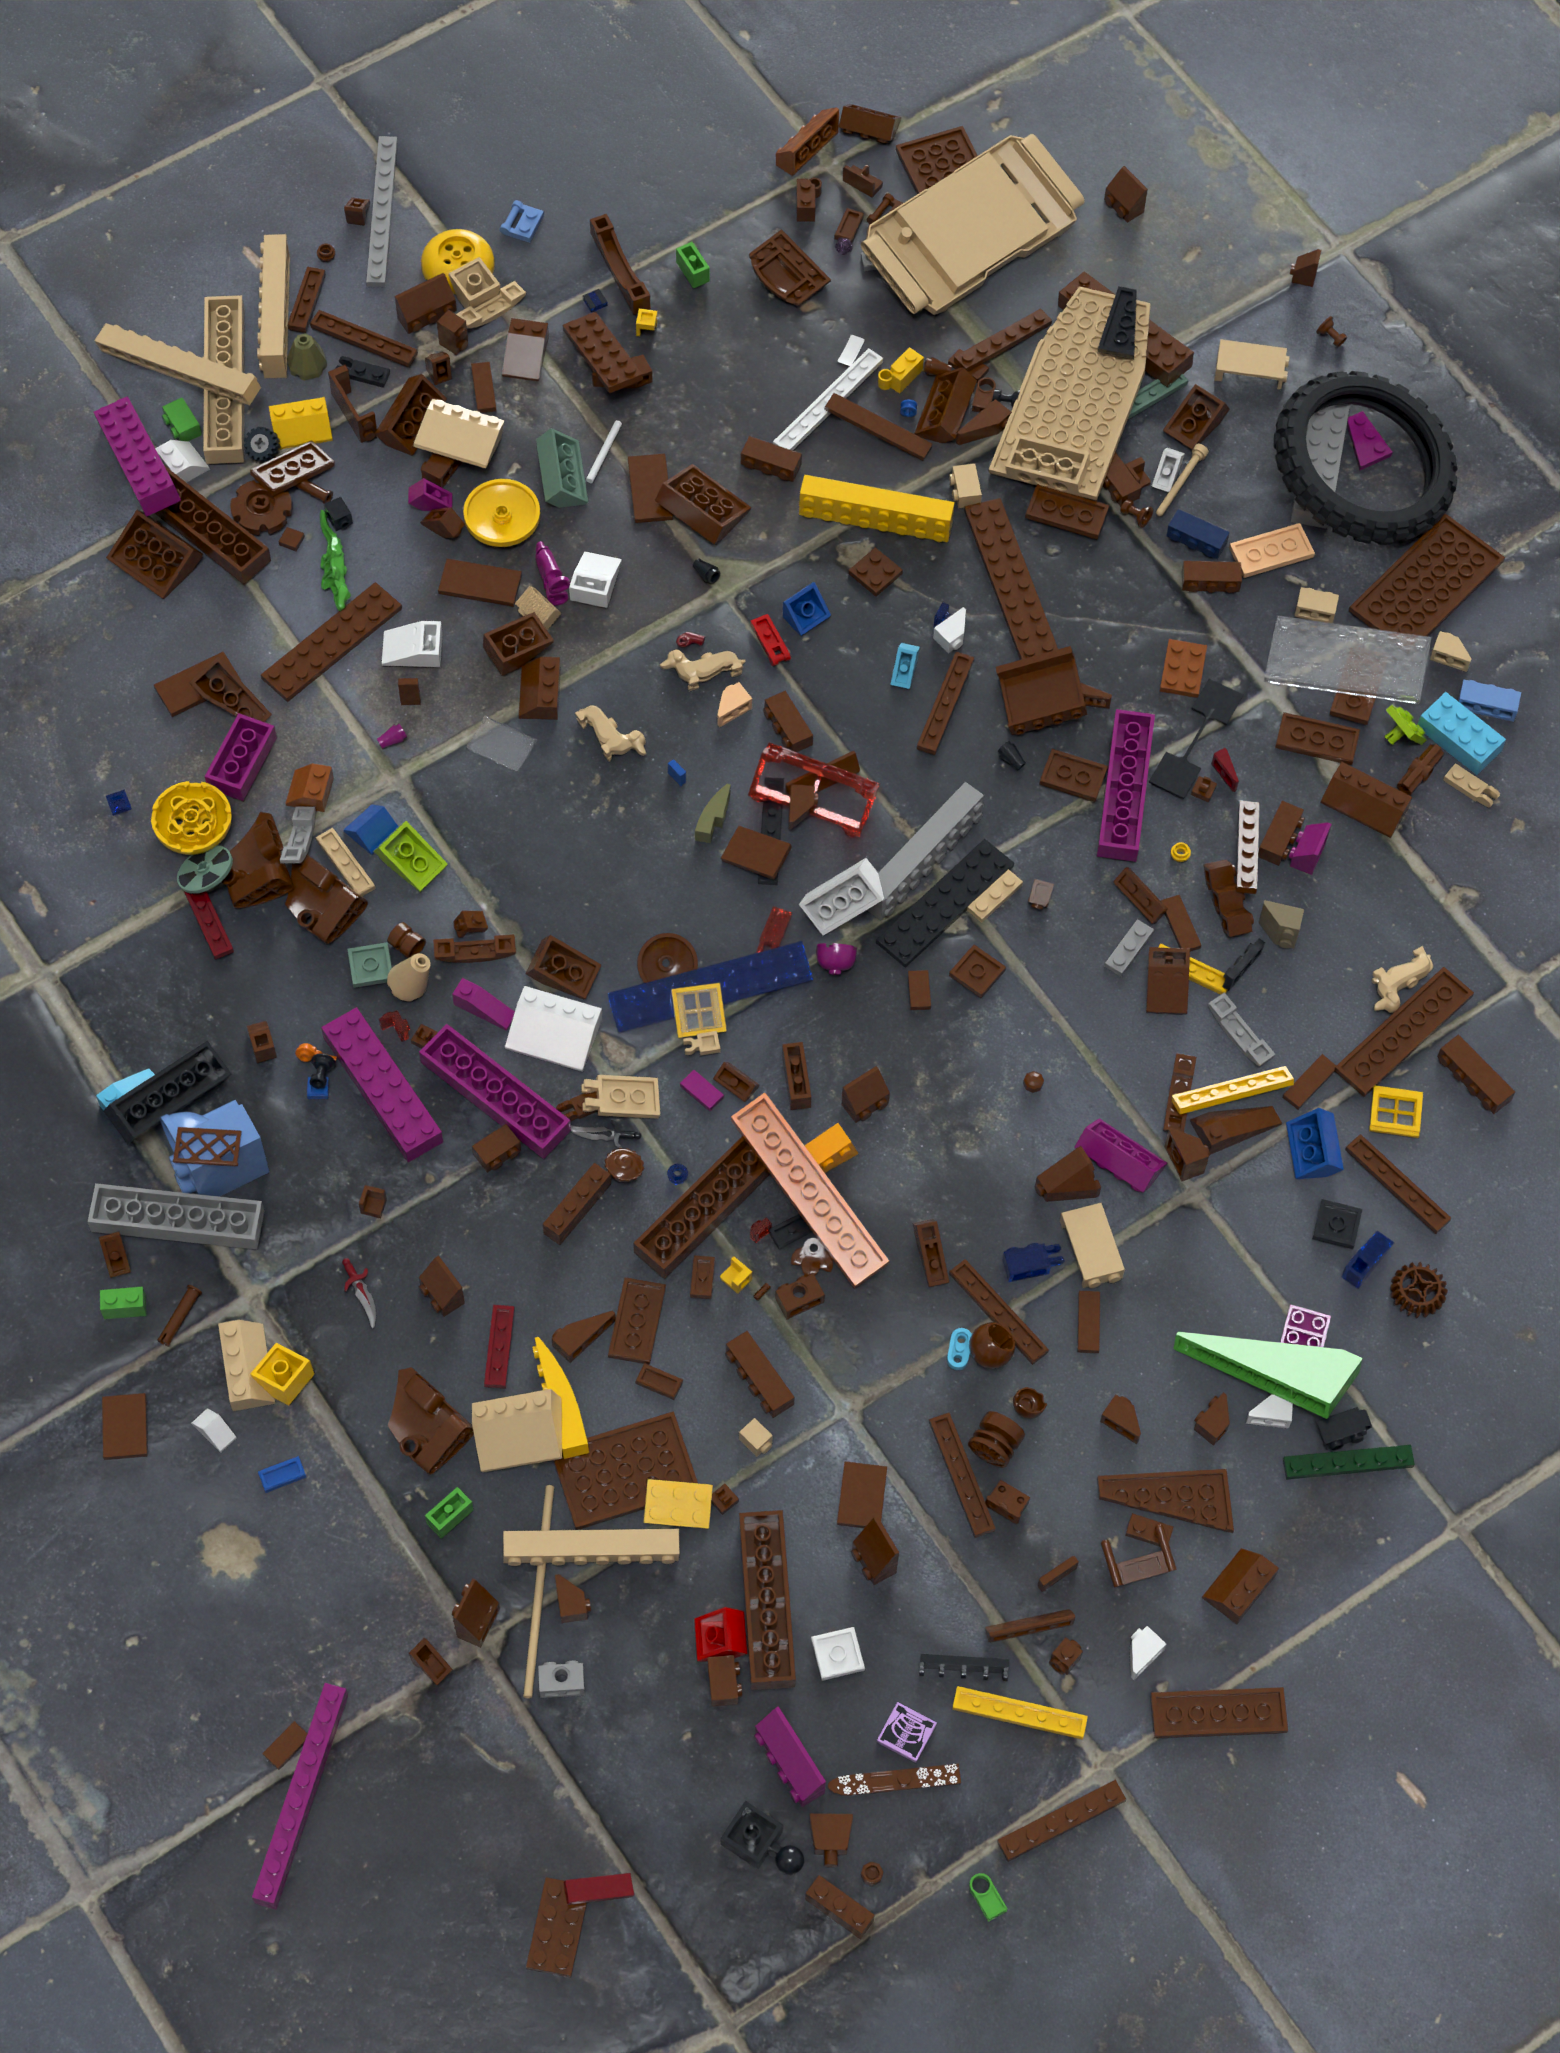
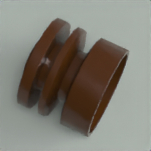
M989 1411L980 1422V1429L975 1430L974 1437L970 1438L968 1446L975 1455L985 1462L1004 1468L1007 1467L1010 1458L1014 1455L1013 1449H1018L1025 1433L1012 1419L998 1412Z

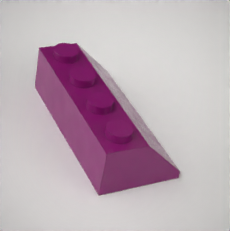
M1100 1118L1085 1127L1074 1147L1082 1146L1088 1157L1096 1161L1099 1167L1108 1169L1117 1179L1125 1180L1131 1184L1130 1186L1134 1190L1139 1192H1145L1149 1189L1168 1164Z
M779 1706L776 1707L755 1726L756 1734L754 1738L760 1747H765L768 1752L765 1755L771 1765L775 1764L779 1772L777 1774L781 1782L788 1784L791 1789L789 1794L795 1803L799 1802L801 1807H804L825 1794L826 1781Z

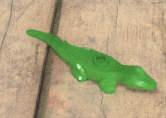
M321 510L320 525L328 543L326 554H323L321 557L320 568L324 569L321 588H331L338 611H342L345 608V603L351 596L344 579L347 567L344 566L343 546L340 543V538L329 527L325 511Z

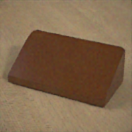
M723 1062L713 1078L744 1102L760 1086L729 1062Z

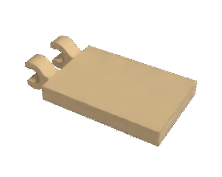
M597 1075L596 1080L584 1079V1084H581L582 1093L597 1091V1099L585 1098V1103H582L584 1112L598 1110V1116L658 1119L660 1116L658 1078Z

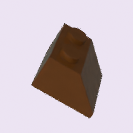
M1123 166L1106 187L1104 200L1108 206H1111L1117 212L1120 218H1123L1128 223L1144 213L1148 189Z
M877 1066L848 1083L842 1089L841 1105L855 1123L868 1119L874 1111L884 1109L889 1103L890 1092Z
M1174 1128L1169 1129L1164 1147L1181 1181L1183 1182L1204 1174L1210 1156L1207 1145H1203L1200 1138Z
M438 1255L419 1276L420 1286L418 1287L424 1297L428 1296L431 1299L430 1304L436 1313L440 1311L443 1317L465 1304L462 1286Z

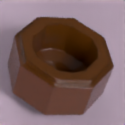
M1032 1071L1026 1074L1023 1084L1027 1091L1034 1093L1041 1090L1044 1079L1042 1074Z
M869 1862L863 1865L861 1878L864 1883L871 1886L880 1883L883 1876L880 1864Z

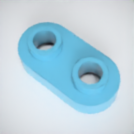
M958 1328L951 1335L947 1363L954 1370H962L968 1364L971 1332L965 1328ZM958 1339H964L965 1342L959 1343ZM959 1358L961 1362L956 1363L954 1359Z

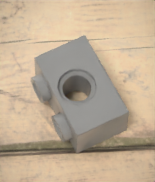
M567 1661L565 1664L556 1665L555 1662H546L538 1666L540 1698L585 1695L583 1663ZM563 1674L567 1676V1679L564 1682H558L556 1677Z

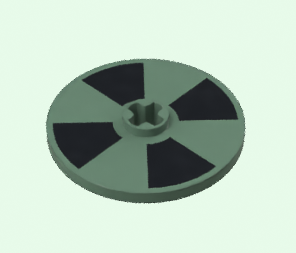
M216 846L205 853L189 856L178 871V885L187 893H201L215 887L231 870L233 863L231 853L223 846Z

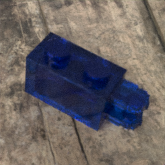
M1032 1243L1024 1248L1012 1247L1004 1251L1002 1260L1008 1282L1049 1274L1052 1266L1061 1265L1065 1262L1063 1256L1048 1257V1255L1062 1250L1059 1244L1045 1246V1243Z

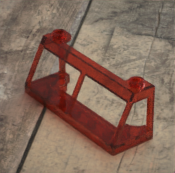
M769 742L761 754L748 796L752 797L756 802L770 799L789 806L790 795L763 786L758 782L766 762H776L779 764L785 762L818 775L814 785L815 793L823 776L855 788V792L868 799L861 821L814 805L813 812L810 814L842 826V829L848 836L860 837L880 783Z

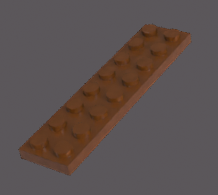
M373 583L347 604L342 611L337 612L261 674V679L285 701L289 702L401 611L402 605L379 584Z
M1443 967L1335 1066V1072L1365 1097L1472 998L1474 992Z

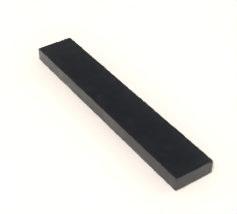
M765 777L761 833L781 840L784 778ZM758 874V884L778 885V874L774 880Z

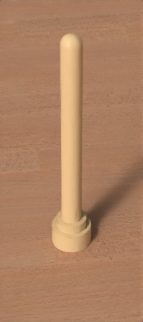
M1196 444L1193 448L1191 460L1157 509V516L1164 514L1198 461L1205 459L1209 453L1204 445Z

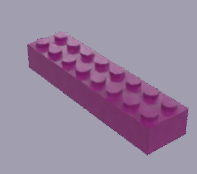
M128 396L94 411V415L146 517L181 501Z
M1116 709L1097 857L1137 861L1155 714Z
M357 1007L321 1027L323 1038L408 1163L443 1143L442 1131Z
M448 1024L419 1051L420 1061L423 1065L501 1126L507 1124L522 1143L543 1159L571 1131L570 1119Z

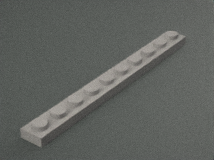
M379 136L367 287L386 286L397 137Z

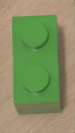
M693 242L676 248V263L691 286L696 288L710 282V268Z
M183 398L162 406L164 413L161 415L166 426L169 425L171 427L170 431L174 439L178 438L179 441L188 442L202 435L198 421Z
M143 1287L100 1290V1310L103 1318L115 1319L147 1316L146 1294Z
M458 1487L455 1488L425 1515L427 1525L442 1539L473 1511L472 1501Z

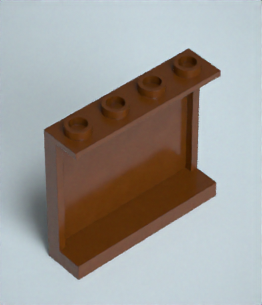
M1071 646L996 667L1009 722L1008 728L1012 735H1021L1030 730H1039L1045 726L1061 724L1063 721L1079 719L1082 716L1088 715L1076 659Z

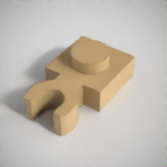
M717 1031L699 1033L696 1040L693 1038L683 1039L684 1045L689 1044L692 1046L685 1049V1055H692L698 1050L700 1056L720 1053Z

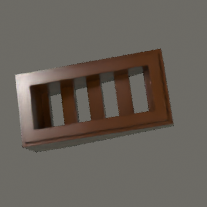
M1081 683L1086 706L1110 709L1111 694Z

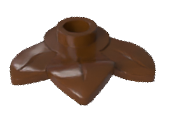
M817 1238L806 1240L803 1247L796 1249L792 1254L791 1264L801 1265L804 1275L814 1274L815 1276L820 1268L827 1272L832 1271V1257L824 1250V1246ZM815 1244L818 1249L812 1252L809 1247Z

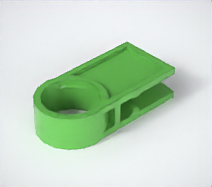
M983 1873L975 1874L970 1880L969 1890L986 1919L990 1922L1007 1912L1008 1908L989 1876ZM978 1878L985 1879L989 1884L988 1891L977 1893L972 1887L973 1881Z

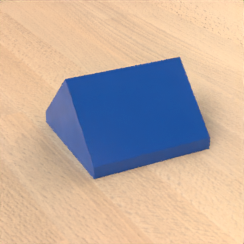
M812 582L783 602V618L801 636L831 616L815 582Z
M370 805L343 831L368 853L373 855L375 853L374 850L399 826L384 806Z

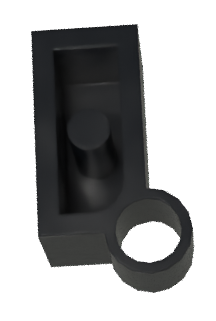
M1358 1407L1329 1416L1327 1419L1317 1420L1318 1429L1326 1450H1338L1344 1446L1343 1444L1349 1442L1353 1444L1359 1443L1364 1440L1363 1435L1367 1434V1430L1372 1428L1367 1410H1359Z

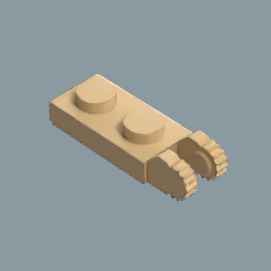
M1456 763L1443 779L1475 802L1478 801L1488 808L1493 804V800L1490 797L1497 799L1500 796L1498 790L1488 786V784Z

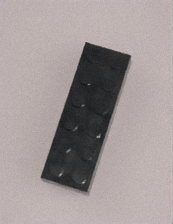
M206 1041L110 1103L103 1112L128 1145L161 1123V1116L179 1112L223 1083L231 1075V1072L211 1044Z

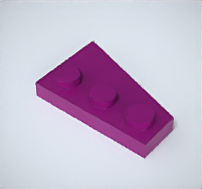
M1363 411L1348 417L1347 428L1354 445L1355 456L1358 459L1359 471L1392 456L1393 452Z

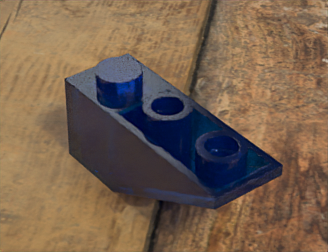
M1376 1231L1346 1265L1342 1278L1359 1289L1395 1242L1379 1231Z

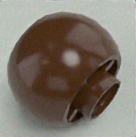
M989 1322L980 1325L971 1334L969 1351L978 1364L988 1369H996L1006 1365L1011 1360L1015 1351V1341L1010 1331L1003 1325Z

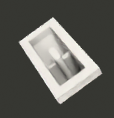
M208 1408L192 1422V1425L220 1453L237 1439L220 1415Z

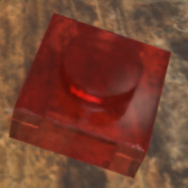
M767 1217L762 1221H756L751 1226L750 1238L754 1243H757L769 1234L768 1231L772 1228V1223Z

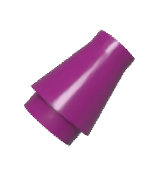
M397 724L396 726H391L384 734L377 738V741L383 749L403 742L407 735L401 725Z

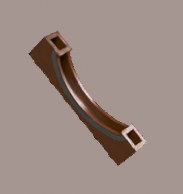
M604 214L590 219V234L633 315L638 314L639 309H651L650 294L645 284L637 278L631 269L608 215Z

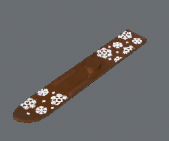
M959 1764L841 1776L831 1780L828 1783V1789L841 1796L957 1785L961 1784Z

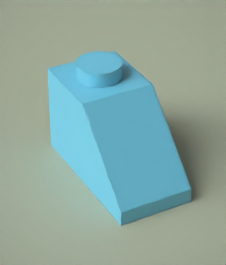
M905 643L899 645L891 685L910 689L920 647Z

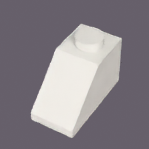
M1166 448L1163 451L1152 487L1167 492L1171 490L1185 453Z
M964 607L934 628L933 639L947 653L959 649L963 644L966 614Z
M1270 1395L1249 1412L1246 1424L1289 1428L1292 1421L1293 1403L1278 1396Z
M1148 1626L1143 1630L1139 1628L1131 1637L1130 1666L1131 1678L1133 1680L1166 1647V1643Z

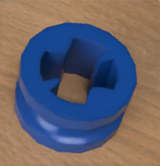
M910 399L902 401L901 415L905 417L915 416L917 414V403Z

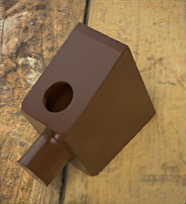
M810 1813L809 1823L815 1855H824L825 1867H837L838 1855H847L853 1814Z

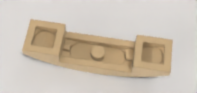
M513 281L501 288L500 294L474 309L469 306L456 315L466 320L467 328L482 326L508 312L526 295V292Z

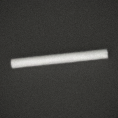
M616 420L586 478L587 482L593 483L622 425L620 421Z

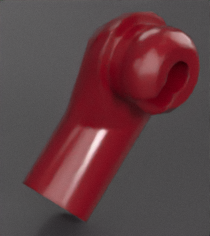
M685 632L677 637L676 643L679 647H686L692 643L703 646L705 636Z

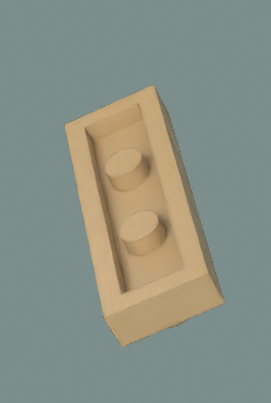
M1008 869L967 907V911L982 923L1023 886V881Z

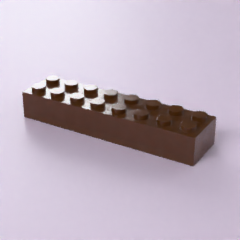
M1084 271L1059 291L1058 307L1064 310L1079 286L1113 295L1116 294ZM1149 319L1145 371L1156 380H1160V383L1164 386L1169 387L1180 375L1192 367L1194 352Z
M165 466L181 501L155 512V514L243 585L247 583L271 561L269 548Z
M743 1136L633 1243L634 1253L662 1278L665 1279L770 1175Z
M783 1510L739 1513L751 1690L794 1688L796 1676Z

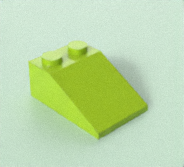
M407 821L396 828L374 850L388 867L419 892L448 865Z

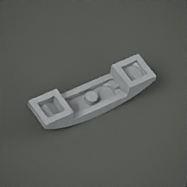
M315 807L295 808L292 818V832L287 847L283 848L280 863H301L305 859L313 836Z
M1225 992L1208 1004L1214 1017L1228 1037L1253 1063L1261 1066L1275 1056V1053L1263 1039L1259 1040L1236 1012L1237 1007Z

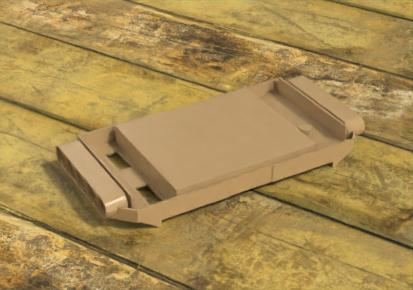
M1030 134L1025 138L1010 135L932 187L925 189L870 224L867 229L866 240L861 242V248L911 313L915 314L925 308L935 315L946 311L948 307L981 287L986 277L1015 258H1025L1054 238L1060 237L1075 224L1077 218L1074 210L1083 205L1085 201L1081 192L1034 134Z

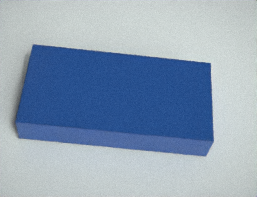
M299 1456L258 1471L265 1493L306 1478Z

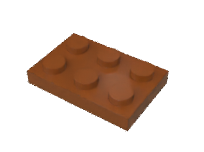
M1169 639L1160 692L1198 698L1207 645Z

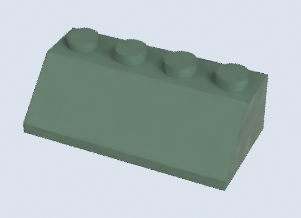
M551 428L536 439L545 502L559 508L586 505L588 497L579 440Z

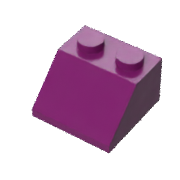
M1331 823L1306 825L1304 832H1299L1296 839L1298 843L1297 848L1293 847L1289 858L1292 859L1290 867L1310 875L1313 874L1325 847Z

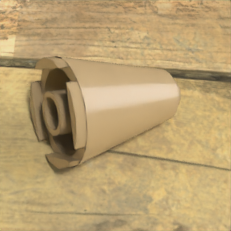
M418 953L395 965L390 970L387 976V984L390 986L395 997L404 1001H413L425 993L430 970L429 958L424 954Z

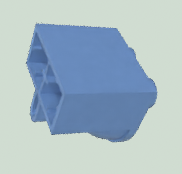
M236 1100L205 1115L192 1112H178L171 1115L165 1114L160 1117L162 1128L173 1152L175 1151L178 1127L242 1131L238 1166L173 1163L174 1154L168 1157L182 1193L192 1194L195 1192V1194L220 1197L269 1173L261 1138L243 1105H238ZM182 1133L181 1139L186 1143L195 1135L193 1133ZM204 1134L201 1137L208 1144L217 1136ZM226 1135L224 1140L231 1145L236 1141V1136ZM198 1139L189 1145V1148L194 1153H197L204 1147ZM218 1141L211 1147L217 1155L227 1148L221 1141ZM186 1149L179 1153V1158L189 1159L192 1156ZM207 1150L198 1158L211 1160L214 1156ZM229 1151L221 1157V1160L233 1161L234 1155Z

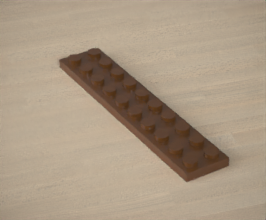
M1001 498L964 506L966 518L1020 660L1058 650Z

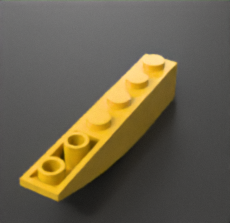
M536 1337V1346H533L532 1349L534 1358H539L540 1364L537 1365L539 1377H544L545 1383H541L542 1390L552 1389L561 1397L563 1457L566 1459L589 1453L588 1442L573 1390L553 1354L542 1340Z

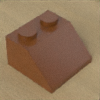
M312 763L296 769L285 803L286 806L315 807L316 811L325 812L334 780L332 767Z

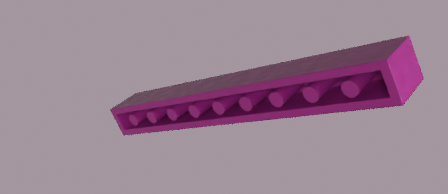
M324 1683L252 1895V1899L257 1905L277 1910L348 1699L346 1688Z

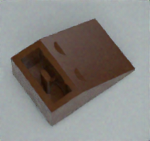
M1149 947L1146 1013L1187 1014L1190 949Z
M472 1578L470 1584L464 1586L461 1594L463 1598L460 1604L456 1603L452 1616L457 1638L481 1648L500 1610L499 1602L479 1582Z

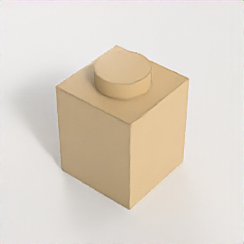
M755 1418L739 1432V1440L756 1457L761 1453L765 1454L772 1447L773 1435Z

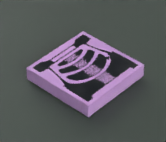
M897 1702L877 1739V1743L916 1763L937 1722Z

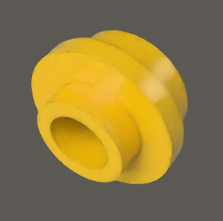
M1179 842L1171 848V856L1174 860L1184 862L1189 859L1191 850L1187 844Z

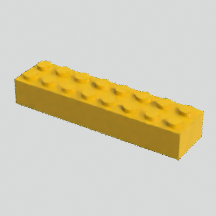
M804 475L800 490L799 515L807 518H819L824 521L840 522L845 525L851 524L862 528L878 529L883 532L889 531L900 535L927 538L937 542L949 541L953 522L954 502Z

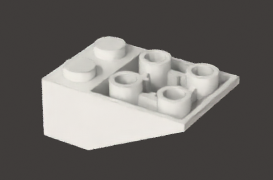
M584 552L569 586L570 600L607 608L622 559Z
M420 621L384 631L382 666L440 667L442 647L441 621Z

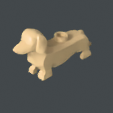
M673 650L668 654L667 660L660 664V668L663 670L675 668L679 677L688 682V690L692 691L699 688L698 682L708 681L722 671L732 670L730 673L731 677L741 675L742 664L745 663V660H739L733 652L723 651L713 655L711 652L705 653L701 656V659L689 661L680 650Z
M589 706L575 712L577 721L583 729L587 727V723L594 728L601 748L604 751L603 755L608 761L612 759V755H623L630 749L636 750L642 756L646 755L644 748L646 740L640 731L635 730L626 735L620 734L616 730L618 726L612 717L608 719L597 706Z
M1423 946L1413 951L1416 957L1410 963L1394 966L1387 973L1382 967L1373 971L1374 978L1372 983L1378 984L1377 992L1382 998L1375 1004V1011L1386 1010L1389 1013L1395 1012L1401 1004L1397 991L1405 987H1415L1418 981L1426 977L1433 969V963L1430 959L1431 955L1426 954Z

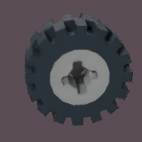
M257 427V429H251V433L248 432L246 434L248 437L244 438V441H246L244 448H246L245 452L252 459L259 462H267L275 458V454H279L278 448L281 447L279 445L280 439L277 438L278 435L272 430L265 427Z

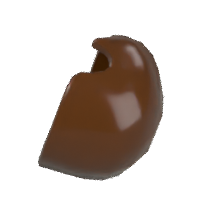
M1029 1387L1019 1389L1013 1398L1015 1411L1021 1417L1027 1419L1037 1418L1047 1406V1403H1044V1395Z

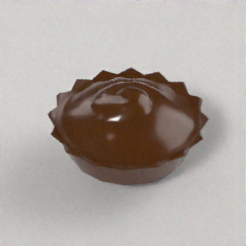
M620 1147L617 1150L613 1149L611 1153L607 1154L605 1159L606 1169L611 1174V1177L619 1182H630L637 1179L644 1170V1161L641 1160V1156L629 1148L623 1149Z

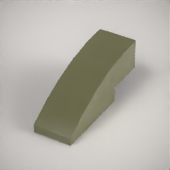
M731 784L723 786L704 808L695 829V841L711 843L714 827L723 828L731 795Z

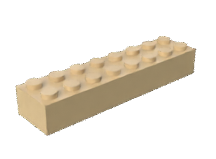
M264 235V242H261L260 245L263 257H260V267L262 269V272H260V284H262V287H259V297L261 299V302H259V314H261V317H258V327L260 329L258 344H260V348H257V357L259 359L260 371H263L264 378H287V324L290 279V254L287 235Z

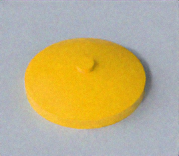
M510 479L490 480L476 487L468 495L463 510L464 521L468 531L478 541L496 547L512 546L526 540L536 530L540 520V505L536 495L526 485Z

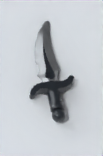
M611 1120L612 1125L615 1127L614 1130L605 1127L594 1128L571 1125L572 1133L591 1140H614L617 1148H622L619 1144V1139L635 1138L638 1140L642 1136L638 1131L635 1133L634 1131H621L618 1123L614 1120Z

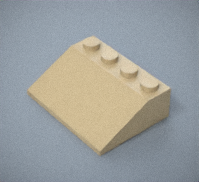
M432 399L424 415L413 447L486 468L501 440L504 420L498 419L495 416L481 414L478 411H471L458 405L448 404L442 400Z
M552 1389L472 1403V1427L481 1472L562 1459L561 1397Z

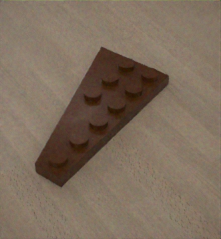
M1227 1469L1104 1475L1097 1477L1100 1500L1230 1533L1234 1532Z

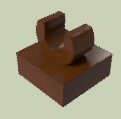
M1199 776L1191 795L1209 802L1217 787V783L1206 776L1204 778Z
M420 1024L411 1039V1044L422 1049L438 1032Z
M723 1484L712 1493L711 1503L722 1515L739 1502L738 1497L726 1484Z

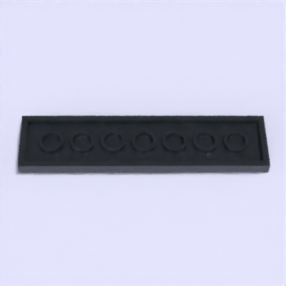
M984 839L876 939V944L906 968L967 911V907L1008 869L1011 870L1014 867V862Z

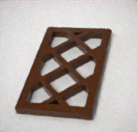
M178 1127L174 1159L172 1161L173 1163L238 1166L242 1131ZM182 1133H193L195 1135L186 1143L181 1139ZM212 1134L217 1137L207 1144L201 1136ZM226 1135L236 1136V1141L229 1145L224 1140V1137ZM198 1139L204 1147L197 1153H194L189 1148V1145ZM218 1141H221L227 1148L217 1155L211 1147ZM186 1149L192 1156L189 1159L179 1158V1153ZM207 1150L214 1156L211 1160L198 1158ZM229 1151L234 1155L233 1161L221 1160V1157Z

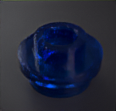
M682 1164L670 1166L667 1171L668 1179L674 1184L685 1182L688 1178L687 1168ZM675 1171H680L681 1174H680V1175H675L674 1172H675Z

